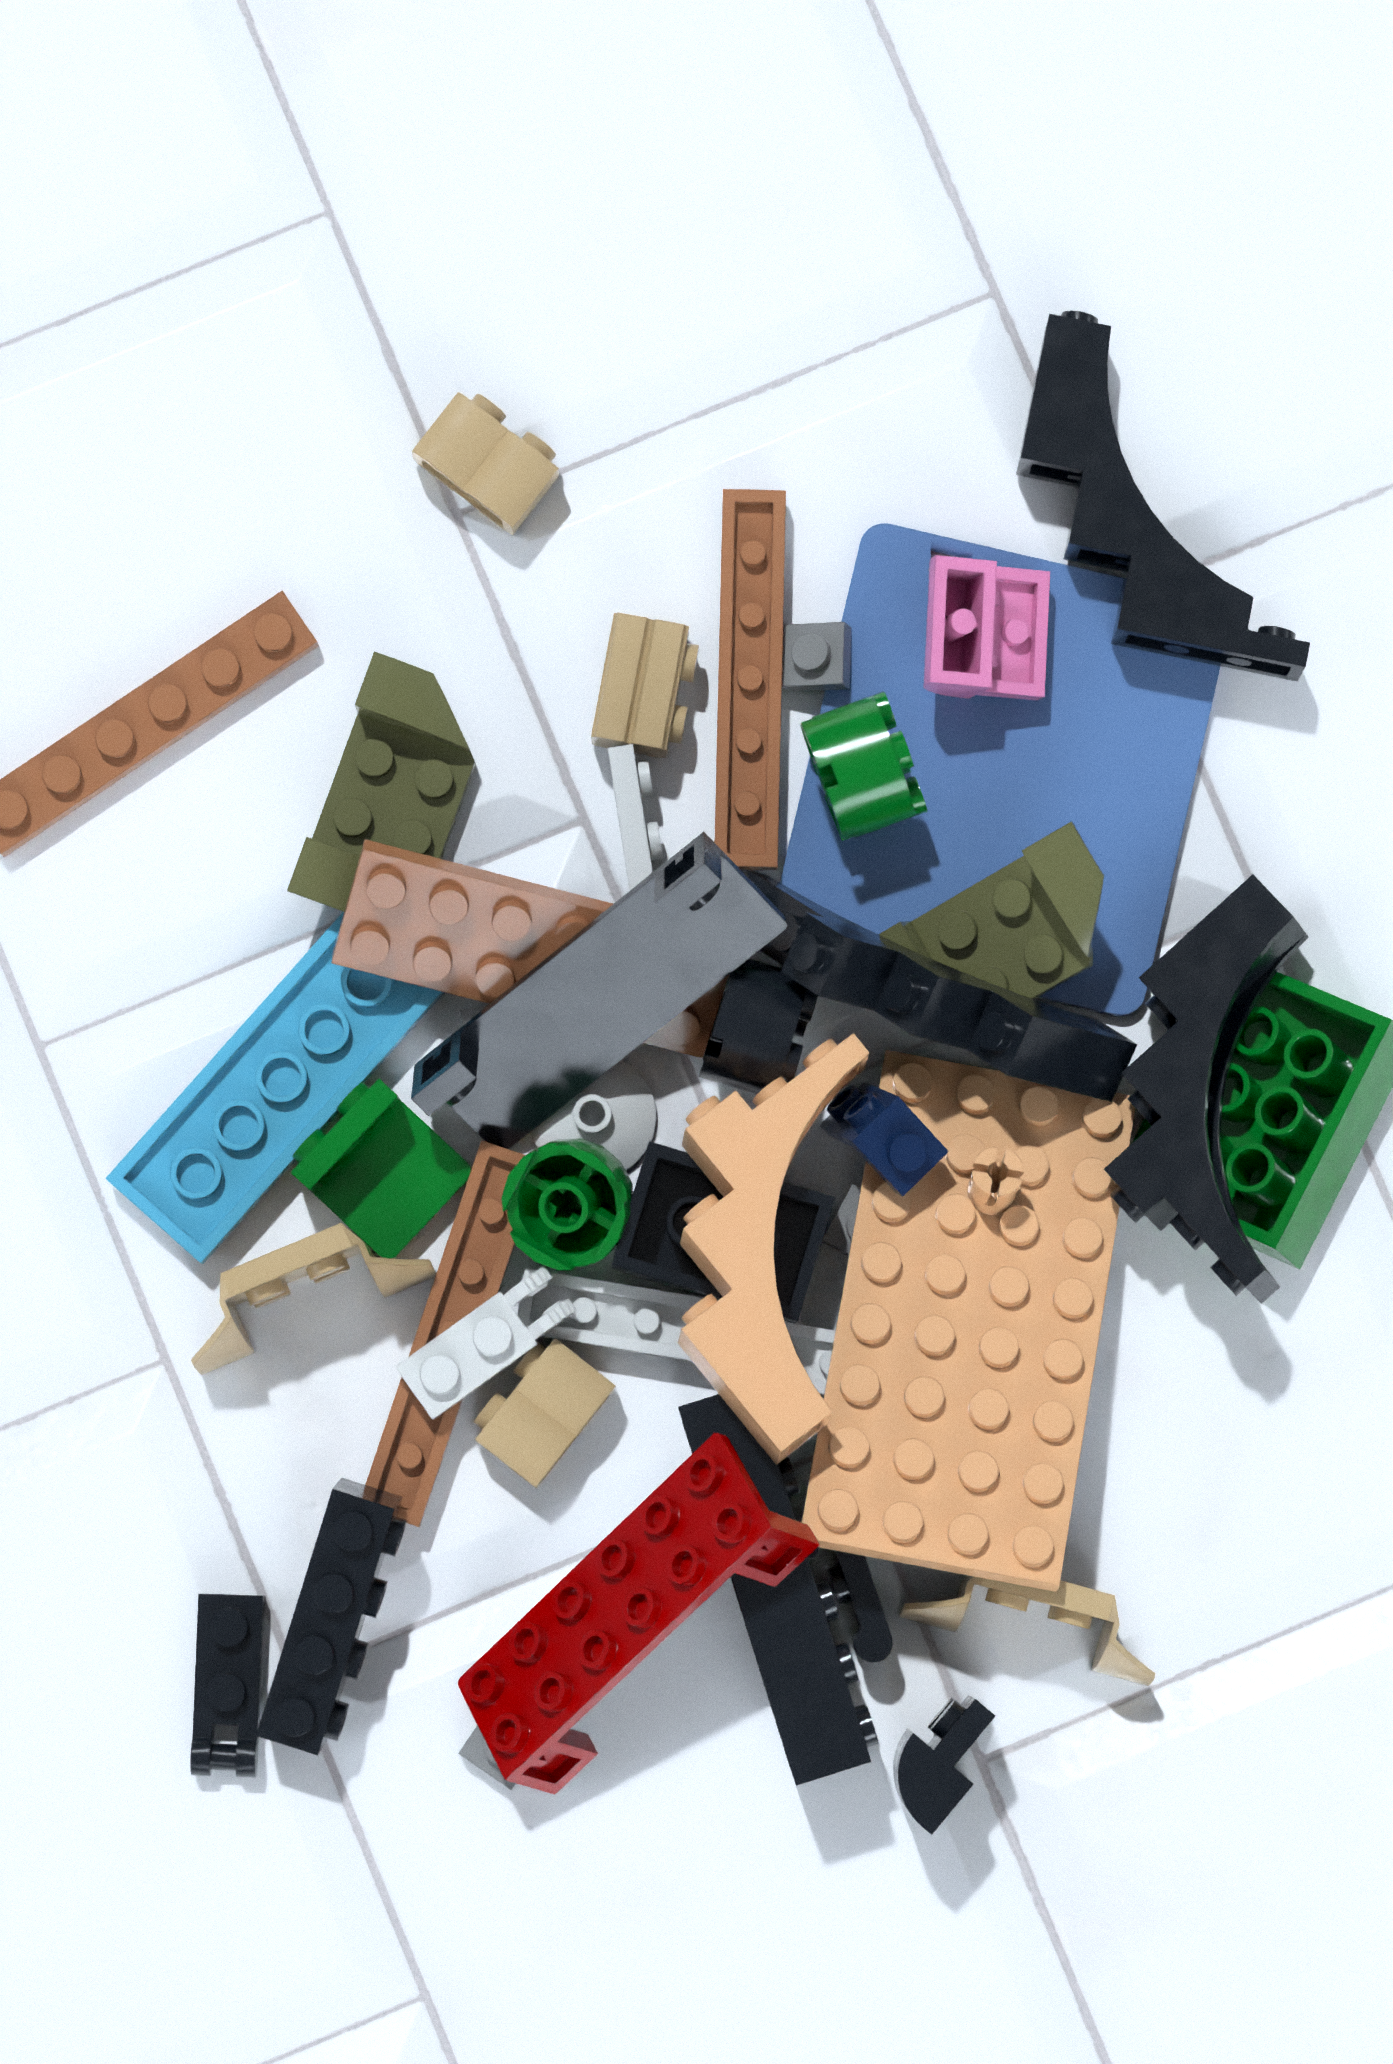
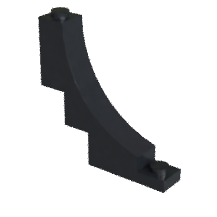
M1064 311L1061 313V316L1049 313L1044 330L1016 475L1077 487L1063 559L1125 572L1111 644L1297 682L1306 667L1310 642L1296 640L1295 632L1277 626H1260L1258 632L1248 630L1254 597L1224 581L1197 561L1164 527L1152 512L1135 484L1122 455L1112 421L1108 394V350L1111 326L1099 324L1097 317L1081 311Z

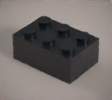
M649 1141L630 1202L631 1213L622 1238L618 1242L612 1262V1269L704 1297L713 1294L719 1300L722 1298V1295L680 1245L683 1228L688 1225L683 1219L684 1216L696 1204L711 1194H714L718 1200L723 1198L722 1194L687 1152ZM783 1181L774 1231L776 1286L784 1321L797 1324L835 1197Z

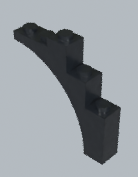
M749 870L747 877L787 919V928L759 951L783 966L781 969L782 973L817 996L873 1010L912 1036L968 1050L1007 1076L1112 1102L1123 1078L1122 1072L1128 1067L1138 1045L1098 1019L1070 1012L1020 995L928 958L822 907L766 874Z
M1252 874L1139 977L1153 994L1144 1004L1168 1031L1122 1072V1075L1136 1089L1127 1099L1152 1126L1106 1166L1104 1170L1119 1186L1110 1196L1135 1223L1143 1216H1146L1160 1231L1168 1224H1171L1195 1251L1206 1243L1219 1258L1210 1268L1235 1296L1246 1288L1262 1304L1281 1286L1262 1264L1254 1251L1232 1204L1225 1177L1221 1146L1222 1104L1226 1078L1235 1046L1249 1014L1265 987L1284 962L1309 937L1294 916Z

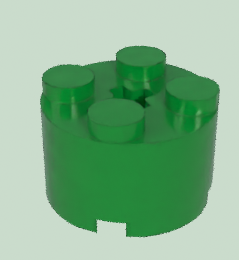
M884 691L816 715L812 719L800 724L813 767L825 793V800L842 841L851 837L856 838L928 812L916 777L913 776L907 779L904 777V774L911 772L910 768L914 767L902 731L900 730L892 734L888 732L889 729L897 727Z

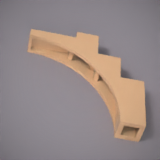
M854 1033L838 1045L831 1038L815 1048L802 1062L807 1069L788 1083L783 1077H779L764 1087L752 1100L756 1106L753 1110L735 1090L721 1102L715 1095L706 1099L685 1119L690 1126L685 1129L682 1147L718 1189L723 1198L718 1200L714 1194H711L696 1204L684 1216L683 1219L688 1225L683 1228L680 1245L722 1295V1298L717 1300L713 1294H709L693 1305L682 1316L681 1319L685 1322L686 1326L681 1329L678 1344L776 1465L827 1426L832 1414V1410L812 1384L796 1354L784 1322L776 1286L774 1231L780 1190L786 1172L800 1143L817 1117L834 1097L865 1069L870 1052Z

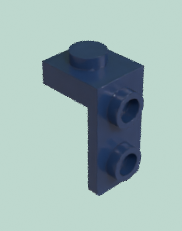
M866 1082L862 1083L858 1088L855 1085H851L841 1091L827 1107V1112L830 1115L820 1124V1127L828 1136L854 1147L890 1188L902 1197L949 1152L899 1096Z

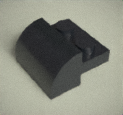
M970 1695L961 1704L953 1698L946 1702L927 1726L936 1734L928 1744L907 1728L895 1750L893 1779L897 1794L911 1816L931 1835L974 1785L954 1766L996 1716Z

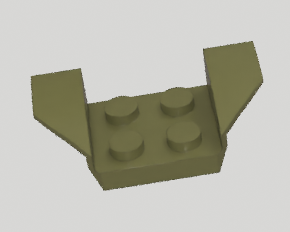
M375 651L355 702L358 714L312 838L306 837L287 888V892L342 912L345 911L364 839L442 859L476 766L470 748L434 673Z
M1071 821L1021 850L1024 856L913 921L898 922L878 935L961 972L1020 995L1036 999L1093 966V947L1091 943L1101 900L1104 874Z

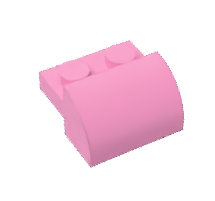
M933 556L929 562L924 688L936 694L968 699L975 695L1036 701L1044 698L1050 571L997 566V561Z

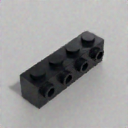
M342 1477L333 1487L256 1736L317 1756L328 1738L335 1741L339 1740L350 1706L349 1703L340 1701L347 1677L355 1680L358 1679L369 1645L368 1642L359 1640L366 1616L377 1618L388 1581L378 1578L385 1554L396 1557L405 1531L407 1520L397 1517L402 1496Z

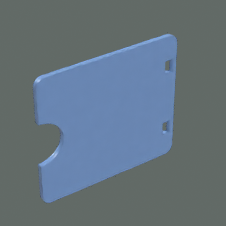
M876 524L870 527L861 538L841 621L851 627L850 689L825 690L820 714L884 691L897 727L889 729L888 732L892 734L900 730L902 731L914 767L910 768L911 772L904 774L905 779L913 776L916 777L928 812L856 838L851 837L842 841L825 800V793L818 775H816L809 756L780 883L822 907L876 934H880L898 922L913 921L1024 856L1021 850L1072 821L1104 874L1101 900L1091 943L1093 947V966L1038 998L1112 1016H1127L1135 1012L1145 999L1147 987L1139 977L1153 965L1221 666L1111 644L1124 578L893 524ZM931 551L961 558L997 561V566L1050 571L1044 698L1036 701L975 695L968 699L940 695L924 688L928 568Z

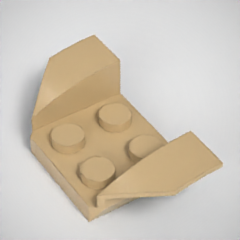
M336 1224L220 1273L219 1303L225 1318L206 1343L192 1357V1365L199 1374L203 1375L255 1353L236 1305L248 1301L250 1306L254 1305L255 1309L274 1303L291 1294L288 1283L307 1275L310 1281L314 1280L315 1284L336 1277L350 1270L347 1259L357 1254H362L384 1298L432 1279L436 1276L437 1272L429 1259L375 1257L372 1249L344 1224Z
M966 1575L961 1581L957 1598L921 1603H905L898 1616L956 1632L967 1610L975 1584L988 1588L985 1601L1026 1612L1029 1600L1050 1605L1047 1618L1090 1629L1092 1618L1104 1620L1091 1671L1149 1686L1155 1679L1156 1673L1140 1662L1116 1640L1120 1623L1115 1595L1060 1580L1057 1592Z

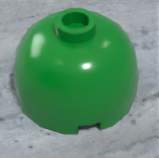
M581 1138L554 1140L523 1156L509 1173L501 1198L503 1212L507 1210L508 1221L513 1229L509 1233L515 1245L536 1263L556 1270H572L575 1267L587 1266L604 1259L618 1245L631 1213L630 1202L633 1196V1184L622 1162L605 1147Z

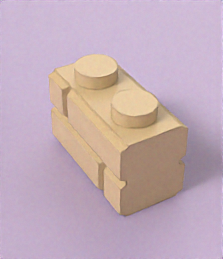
M614 613L592 727V745L609 748L633 744L634 753L666 758L669 742L682 743L688 707L676 705L681 681L693 683L699 652V645L688 643L689 626L625 613Z

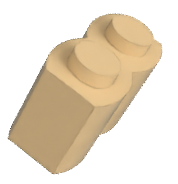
M457 392L412 450L413 460L513 536L559 477V468L552 463L556 453L544 441L528 431L522 438L509 431L501 424L506 418L504 412L486 397L476 393L473 399L470 400L460 392Z
M556 1338L547 1348L537 1342L538 1345L526 1353L513 1371L522 1378L517 1387L507 1399L496 1392L473 1422L482 1429L475 1441L536 1489L616 1388V1385Z

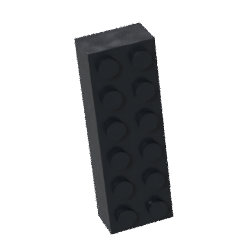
M719 1394L678 1407L692 1454L714 1433L727 1436L768 1510L796 1520L788 1496L798 1494L800 1490L789 1455L776 1465ZM818 1547L776 1587L736 1573L730 1577L796 1786L870 1763L871 1759L867 1748L879 1744L868 1707L865 1704L854 1707L848 1684L859 1681L848 1643L843 1642L835 1645L828 1621L839 1618L829 1582L824 1580L815 1583L808 1561L809 1558L820 1555Z

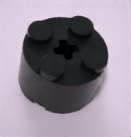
M751 958L746 960L729 974L726 991L723 993L698 1077L754 1094H758L764 1087L779 1077H783L787 1083L795 1077L804 1046L792 1042L794 1035L803 1038L807 1024L811 1021L818 996L782 973L781 967Z

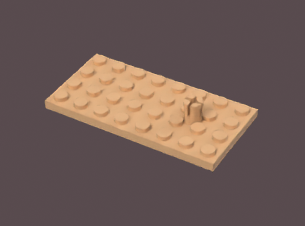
M886 1050L879 1088L899 1096L949 1152L903 1197L896 1194L868 1162L865 1161L823 1397L832 1410V1414L827 1426L817 1433L801 1523L807 1524L811 1528L820 1544L819 1548L1057 1592L1062 1574L1120 1208L1110 1196L1119 1186L1106 1173L1104 1168L1129 1147L1135 1107L1127 1099L1130 1096L1127 1094L1116 1092L1112 1102L1007 1076L998 1070Z

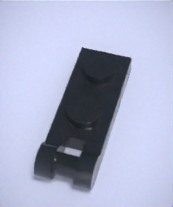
M834 1550L839 1565L827 1568L839 1605L851 1602L859 1624L852 1639L853 1649L864 1661L871 1663L880 1662L891 1653L893 1641L866 1557Z
M198 1594L193 1734L190 1754L191 1776H211L212 1770H236V1777L256 1778L259 1737L256 1736L260 1723L265 1595ZM215 1724L238 1725L237 1744H214Z

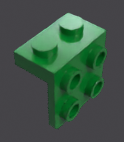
M379 1078L370 1088L363 1081L359 1083L337 1107L336 1110L343 1117L326 1135L319 1128L316 1129L298 1147L292 1157L299 1164L290 1173L380 1257L396 1258L468 1181L471 1167L466 1160L407 1107L399 1096Z

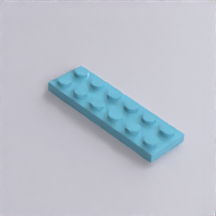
M344 912L340 914L105 1178L201 1264L208 1260L296 1161L292 1156L298 1147L316 1129L319 1128L322 1131L338 1113L336 1109L343 1099L362 1081L365 1083L445 993L332 964V954Z

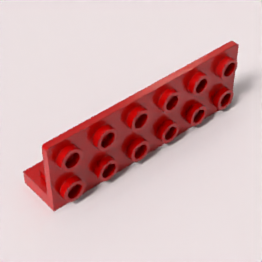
M720 1433L711 1435L459 1678L458 1687L506 1781L554 1795L559 1792L598 1755L589 1735L571 1728L720 1586L736 1573L776 1587L820 1545L807 1524L768 1510L727 1436Z

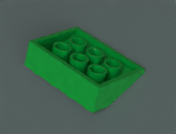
M1279 972L1271 979L1256 1002L1235 1046L1226 1078L1222 1104L1221 1146L1225 1177L1232 1204L1253 1249L1300 1270L1393 1088V1020ZM1145 1118L1132 1143L1152 1126Z

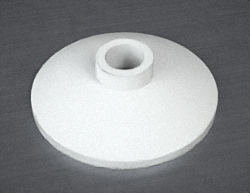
M620 1060L532 1130L531 1134L537 1148L550 1141L581 1138L605 1147L622 1162L625 1170H628L644 1155L649 1141H652L656 1126L654 1097L643 1076L633 1066L624 1060ZM594 1102L603 1107L605 1117L600 1124L588 1126L581 1121L580 1111L587 1103Z

